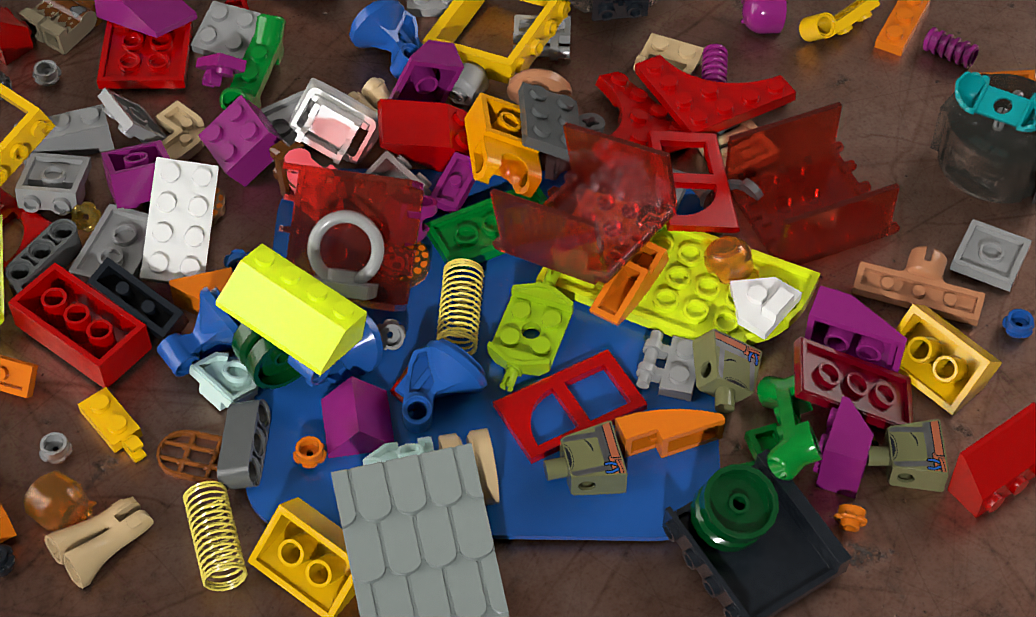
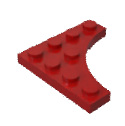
M661 55L635 64V74L684 132L715 134L796 101V91L781 75L754 82L724 83L702 79L685 73L674 67Z
M617 71L599 75L595 85L607 96L614 107L619 108L620 115L618 117L619 126L616 131L605 138L598 139L593 151L612 167L651 158L647 137L649 130L684 132L663 106L658 105L652 100L646 91L634 85L625 74ZM661 146L663 154L688 148Z

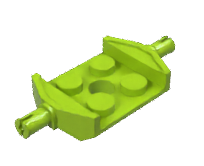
M554 266L548 267L544 281L541 283L517 284L511 288L512 296L493 341H489L487 344L489 356L496 364L506 369L499 385L503 390H506L508 387L507 391H513L517 377H521L522 374L540 376L549 372L574 312V302L555 287L561 275V270L555 267L554 271ZM528 329H535L540 334L536 338L529 339L524 337L523 333Z

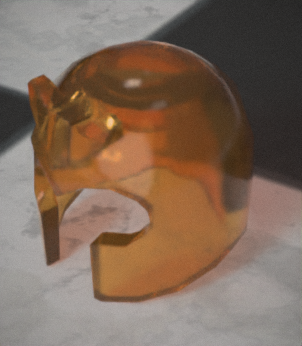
M59 470L45 474L37 479L26 492L23 502L26 513L40 526L53 532L87 520L88 516L92 514V507L97 504L94 500H88L81 484Z

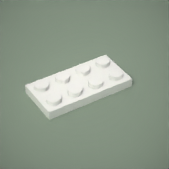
M156 157L140 273L141 281L169 284V280L205 273L219 166Z

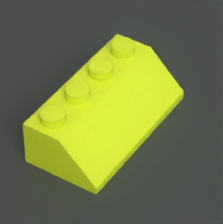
M263 243L240 260L216 300L217 307L320 376L362 340L367 311Z

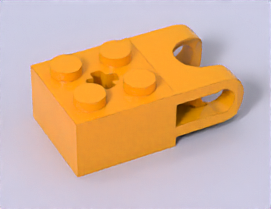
M480 92L464 118L473 178L476 181L489 184L492 175L500 176L512 184L516 194L531 198L542 181V171L538 155L539 151L522 145L519 105Z

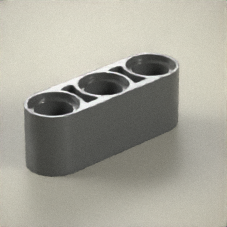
M70 219L54 221L6 266L5 274L13 296L17 295L53 263L66 268L78 256L82 249V244L75 222Z
M264 399L231 403L228 407L217 466L218 482L224 484L227 490L257 487L260 484L271 421L269 405Z

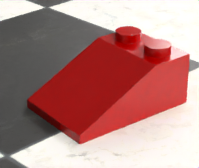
M380 99L377 102L379 144L381 148L398 155L400 154L402 157L437 172H444L454 152L470 157L464 122L468 112L448 103L393 99Z

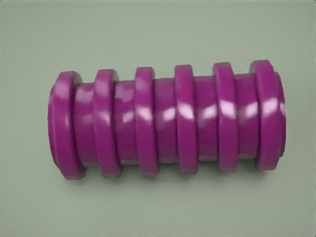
M932 27L927 32L923 41L924 51L931 50L933 55L938 53L940 58L947 57V60L950 62L955 60L957 65L963 64L966 69L974 64L979 53V46L977 44L970 45L971 43L968 40L962 42L961 37L955 39L951 33L946 35L944 30L939 32L937 27Z
M710 44L702 52L701 78L727 83L728 50L720 44Z

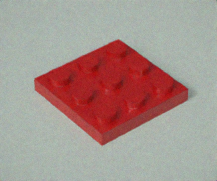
M107 21L96 80L98 89L185 88L194 28L193 22L191 21L155 38Z

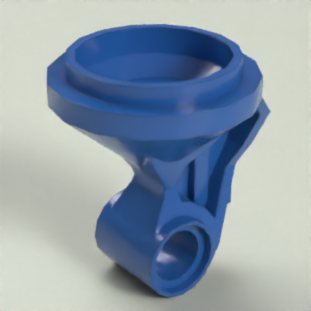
M377 0L366 6L353 20L349 33L351 42L358 48L375 47L390 51L392 54L390 71L397 79H399L410 56L423 45L418 37L416 17L406 11L398 0Z
M205 286L200 290V308L193 332L184 335L179 333L169 335L157 347L158 354L177 377L189 374L190 365L214 352L233 350L231 345L233 335L241 322L216 306V300L221 293L217 287L211 290Z
M367 314L362 340L321 376L290 355L288 357V364L306 379L305 382L311 387L327 381L334 384H342L351 376L364 375L379 366L383 355L381 333L376 323Z
M440 339L439 341L430 340L426 346L414 350L408 364L407 374L395 387V392L404 397L402 417L407 430L412 433H423L430 428L433 419V405L436 398L452 394L481 393L487 386L486 374L481 365L462 348L446 339ZM414 409H422L426 412V416L420 420H414L408 415Z

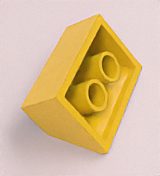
M912 304L896 327V330L907 338L898 373L910 377L913 386L951 415H955L981 392L1002 364L1000 360L925 305Z
M299 497L279 504L247 562L321 617H337L355 596L342 528Z

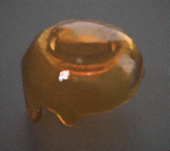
M725 235L712 241L704 251V264L709 274L712 272L716 274L722 284H730V281L745 280L749 278L754 270L750 246L740 238Z

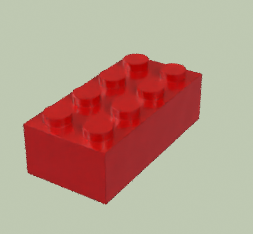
M53 263L8 301L17 327L103 388H109L152 349L146 324L57 263Z

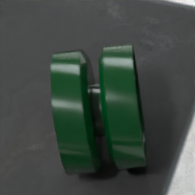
M243 323L240 324L233 335L232 349L241 364L246 366L248 374L256 385L262 389H276L286 386L302 376L288 364L289 354Z
M731 464L718 469L695 493L690 506L691 522L698 536L709 546L720 551L737 552L750 547L775 523L779 511L778 494L772 482L760 470L748 465Z

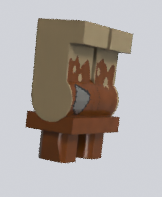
M43 0L33 9L26 7L19 13L21 21H25L32 31L31 37L46 43L47 46L63 55H66L94 26L97 27L102 23V19L96 17L94 0Z

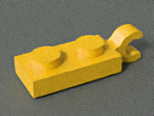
M107 387L78 403L80 412L114 453L124 448L135 463L147 456L142 449L144 445L139 439L143 436L141 428Z

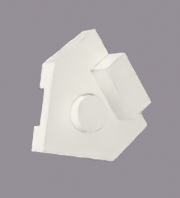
M776 277L730 281L729 286L736 310L737 323L764 340L795 307L802 296V292Z

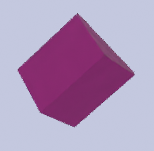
M351 376L321 399L328 458L371 453L383 444L394 442L386 390Z

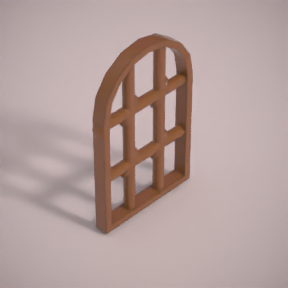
M197 430L172 432L164 437L157 447L156 457L159 467L165 474L178 479L194 482H218V480L210 479L209 477L212 471H217V464L215 462L220 454L223 436ZM181 436H191L188 444L173 441V439ZM196 437L217 441L216 448L211 449L197 446L194 443ZM165 445L181 447L185 450L182 459L162 455L161 452ZM191 450L209 453L212 456L210 463L190 461L188 457ZM161 460L177 463L176 465H179L177 471L167 468ZM184 466L202 468L206 471L205 475L201 477L182 473Z

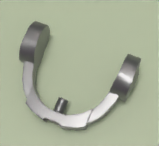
M748 178L744 181L728 180L730 190H742L757 201L764 195L761 189ZM713 190L703 192L699 198L700 205L704 209L711 205L714 200ZM708 232L709 234L717 237L723 235V233Z

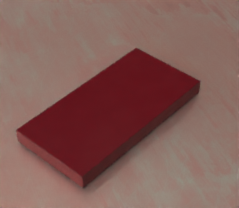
M801 336L794 341L795 397L830 410L832 407L839 408L843 396L848 397L866 423L885 430L894 425L914 423L910 377Z

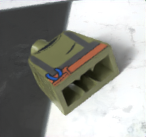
M712 329L693 340L696 386L700 391L715 397V411L728 414L735 410V403L749 397L755 391L762 351L723 332Z
M940 419L888 427L884 436L883 446L870 447L866 465L885 466L887 482L892 486L943 492L949 476V469Z
M606 421L562 437L560 439V457L543 461L547 481L566 477L569 491L574 496L626 493L628 473L611 421Z

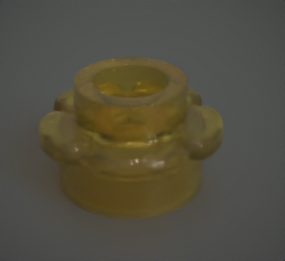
M83 202L82 205L78 204L72 209V221L75 222L78 230L86 232L94 230L102 217L101 211L95 208V204ZM84 214H88L89 219H85Z

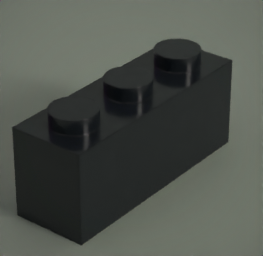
M109 257L103 261L87 281L90 287L146 324L148 332L161 341L174 333L180 334L189 323L183 311Z

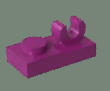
M216 53L197 58L195 68L205 70L202 85L214 88V86L220 87L222 76L232 78L233 74L245 72L247 61L223 53Z
M454 152L430 197L437 200L438 209L453 213L460 210L476 181L473 178L469 156Z

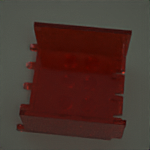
M840 102L729 136L725 165L727 179L744 181L748 178L764 194L757 201L744 191L733 189L730 190L732 197L736 203H739V208L749 224L752 225V229L763 246L766 247L768 254L799 266L893 235L900 230L898 223L892 222L900 189L899 185L895 183L870 191L872 186L869 181L859 183L852 172L857 168L855 161L848 160L844 162L839 154L844 150L842 142H836L842 111V104Z
M566 122L563 125L572 170L564 175L566 182L560 188L552 186L548 189L549 198L543 204L493 189L490 195L500 237L493 241V246L498 251L594 285L598 281L608 283L622 269V266H625L640 251V248L644 247L658 233L659 229H662L675 215L672 208H675L678 204L670 153Z
M284 162L283 169H286L287 172L298 174L295 195L284 194L283 200L294 201L291 227L283 225L279 227L280 232L290 233L286 259L310 275L318 276L312 269L307 254L308 239L313 227L324 216L335 211L351 210L359 212L370 218L380 230L384 241V257L377 273L366 282L378 284L377 297L369 300L347 299L359 307L392 312L406 311L411 282L400 281V275L412 276L416 251L406 250L404 247L405 243L417 244L420 219L409 218V211L421 213L424 184L409 179ZM341 223L331 227L324 234L320 244V254L328 268L359 272L367 265L370 259L371 242L368 235L360 227L350 223Z

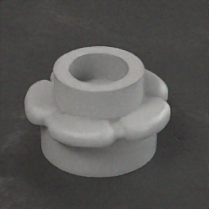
M42 60L35 64L33 78L39 85L51 86L59 80L62 72L54 61Z
M386 319L383 324L377 325L382 337L383 350H396L402 346L406 337L403 325H399L395 319ZM392 332V337L388 338L387 333Z
M52 432L41 439L39 456L45 462L50 461L52 464H59L65 461L67 456L71 455L73 447L68 442V438L62 433Z

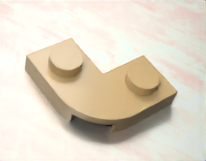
M178 100L155 116L157 125L170 133L168 137L161 141L170 159L188 161L204 147V143L198 136L205 129L202 118Z

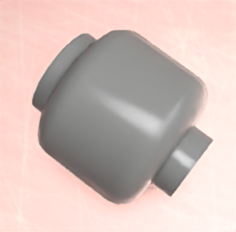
M463 63L464 69L449 97L456 104L472 106L479 93L487 91L489 79L485 69L476 63Z

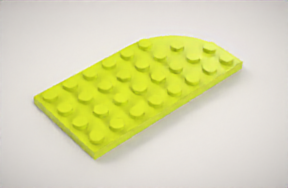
M588 191L536 278V283H541L544 281L548 267L554 266L553 271L555 267L559 268L561 275L555 287L569 299L591 307L620 258H626L637 238L641 237L667 249L669 261L650 290L625 320L652 330H659L671 337L678 336L692 340L712 329H716L748 345H754L779 335L797 321L807 307L819 282L821 273L705 232L667 231L665 224L663 229L656 234H642L636 226V217L641 211L640 209ZM776 277L802 292V296L795 307L764 340L737 323L734 301L729 289L730 281Z

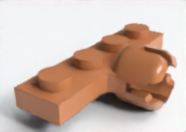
M928 246L915 247L909 254L906 268L899 271L860 261L852 294L909 309L912 304L925 305L940 317L977 327L986 293L944 282L943 274L947 258L940 250L934 248L931 261L925 260Z

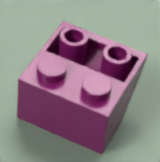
M843 396L839 408L832 407L826 432L822 434L819 443L823 460L815 462L813 472L819 473L816 487L855 499L864 474L874 434L850 398Z

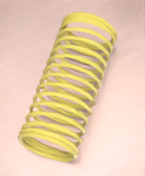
M460 258L449 261L443 269L436 340L439 341L444 338L456 344L473 342L470 346L460 347L465 350L474 346L471 351L467 352L469 355H473L478 347L484 270L479 263L471 259ZM469 266L477 269L480 275L468 269H457L449 273L447 272L453 267ZM463 271L473 273L479 278L476 279L469 275H454L452 277H449V275L454 272ZM465 277L473 279L474 281H456L453 278ZM454 295L459 298H451L449 296ZM454 301L457 302V304H451L449 302ZM464 303H473L474 305L470 306ZM450 307H454V308H458V309L451 310V309H449V308H450ZM462 309H473L474 311L470 312ZM449 313H454V314H459V315H453V316H451V315H449ZM469 314H471L473 317H467V316H462V315H469ZM452 318V319L460 320V321H452V322H451V321H449L448 319ZM452 324L456 326H470L472 328L466 329L463 327H449L447 325ZM447 336H452L456 338H468L470 340L455 341L447 338Z
M217 481L199 482L185 491L183 501L186 507L202 583L208 590L226 591L239 586L245 581L248 573L243 553L241 552L242 549L235 521L233 520L234 517L226 486ZM216 486L223 490H208L199 493L188 502L189 496L199 489ZM208 493L222 494L221 497H208L201 499L195 504H191L194 499ZM217 499V500H215V501H213V502H211V503L200 504V503L205 502V501H208V500ZM221 512V513L216 514V515H214V516L203 517V516L208 515V514H211V513ZM196 513H203L198 517L194 516ZM214 519H221L216 522L206 523L207 521H211ZM223 525L216 529L206 530L214 526ZM199 526H206L202 529H198ZM217 532H224L219 535L209 536ZM202 539H209L206 542H201ZM218 539H224V540H222V541L210 543V542L215 541V540H218ZM205 545H210L207 549L203 548ZM221 545H227L222 548L213 549ZM206 552H213L208 556L204 555ZM234 559H239L237 562H230ZM231 568H238L236 571L231 572L229 574L211 575L214 572L225 571ZM240 570L243 571L237 578L229 581L212 582L207 580V577L225 578L238 573Z

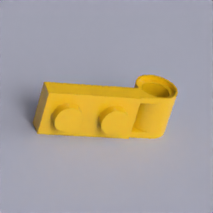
M856 0L834 16L824 12L804 17L799 24L800 35L807 42L830 38L836 33L843 35L853 29L852 24L856 21L861 22L871 17V11L881 4L879 0Z

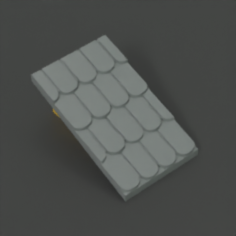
M472 443L331 472L360 617H509Z

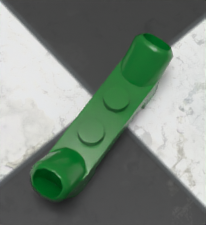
M268 14L257 16L255 34L243 57V60L247 61L245 72L235 74L230 87L223 90L220 95L219 102L223 110L240 95L244 96L258 108L261 107L260 96L275 64L280 65L284 56L283 37L286 21L283 17Z
M794 375L786 378L764 377L757 386V395L763 407L774 409L779 423L777 431L781 440L768 453L766 457L772 474L777 478L790 481L806 465L823 460L820 445L809 420L802 422L801 414L812 411L813 406L812 403L795 397Z

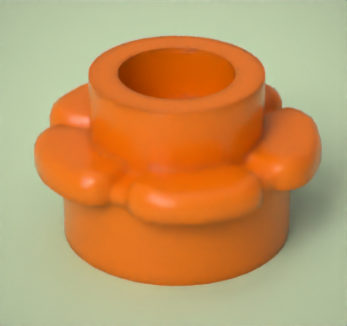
M313 436L301 438L296 443V451L293 452L294 461L308 469L315 468L319 463H323L327 456L324 444Z
M841 504L838 507V513L833 516L834 520L838 521L839 528L849 532H858L860 527H864L868 523V520L865 518L866 510L857 505Z

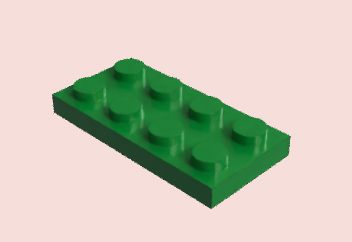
M540 187L537 188L531 198L516 194L514 189L424 223L430 228L427 236L445 264L460 258L482 263L560 232L564 227L563 220ZM469 266L453 267L450 269V272L457 269H467Z

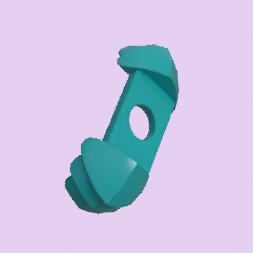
M967 71L957 79L955 97L960 107L972 115L977 113L1011 125L1020 132L1036 131V93L1030 99L998 89L989 85V76H981L978 72L971 73ZM1000 99H1007L1012 103V109L1005 114L997 113L993 108L995 102Z

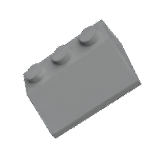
M103 104L48 116L55 127L32 152L87 156L114 149ZM29 156L23 161L24 165H26Z

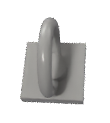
M340 210L324 216L313 227L307 244L310 265L318 275L313 277L346 298L369 300L377 297L378 284L366 282L377 273L383 261L384 241L380 230L370 218L356 211ZM341 223H350L360 227L368 235L371 242V256L367 265L362 270L357 272L328 268L325 265L320 254V244L324 234L331 227Z

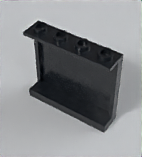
M769 449L758 454L755 464L751 467L760 470L772 482L778 494L779 511L771 528L750 547L737 552H728L709 546L698 536L691 522L690 506L692 501L676 511H673L670 506L665 509L662 527L670 541L678 543L683 550L682 555L686 564L692 570L696 569L703 578L702 583L707 593L712 598L717 597L724 607L723 613L725 617H773L846 572L852 559L794 481L781 480L772 474L766 458L770 452Z

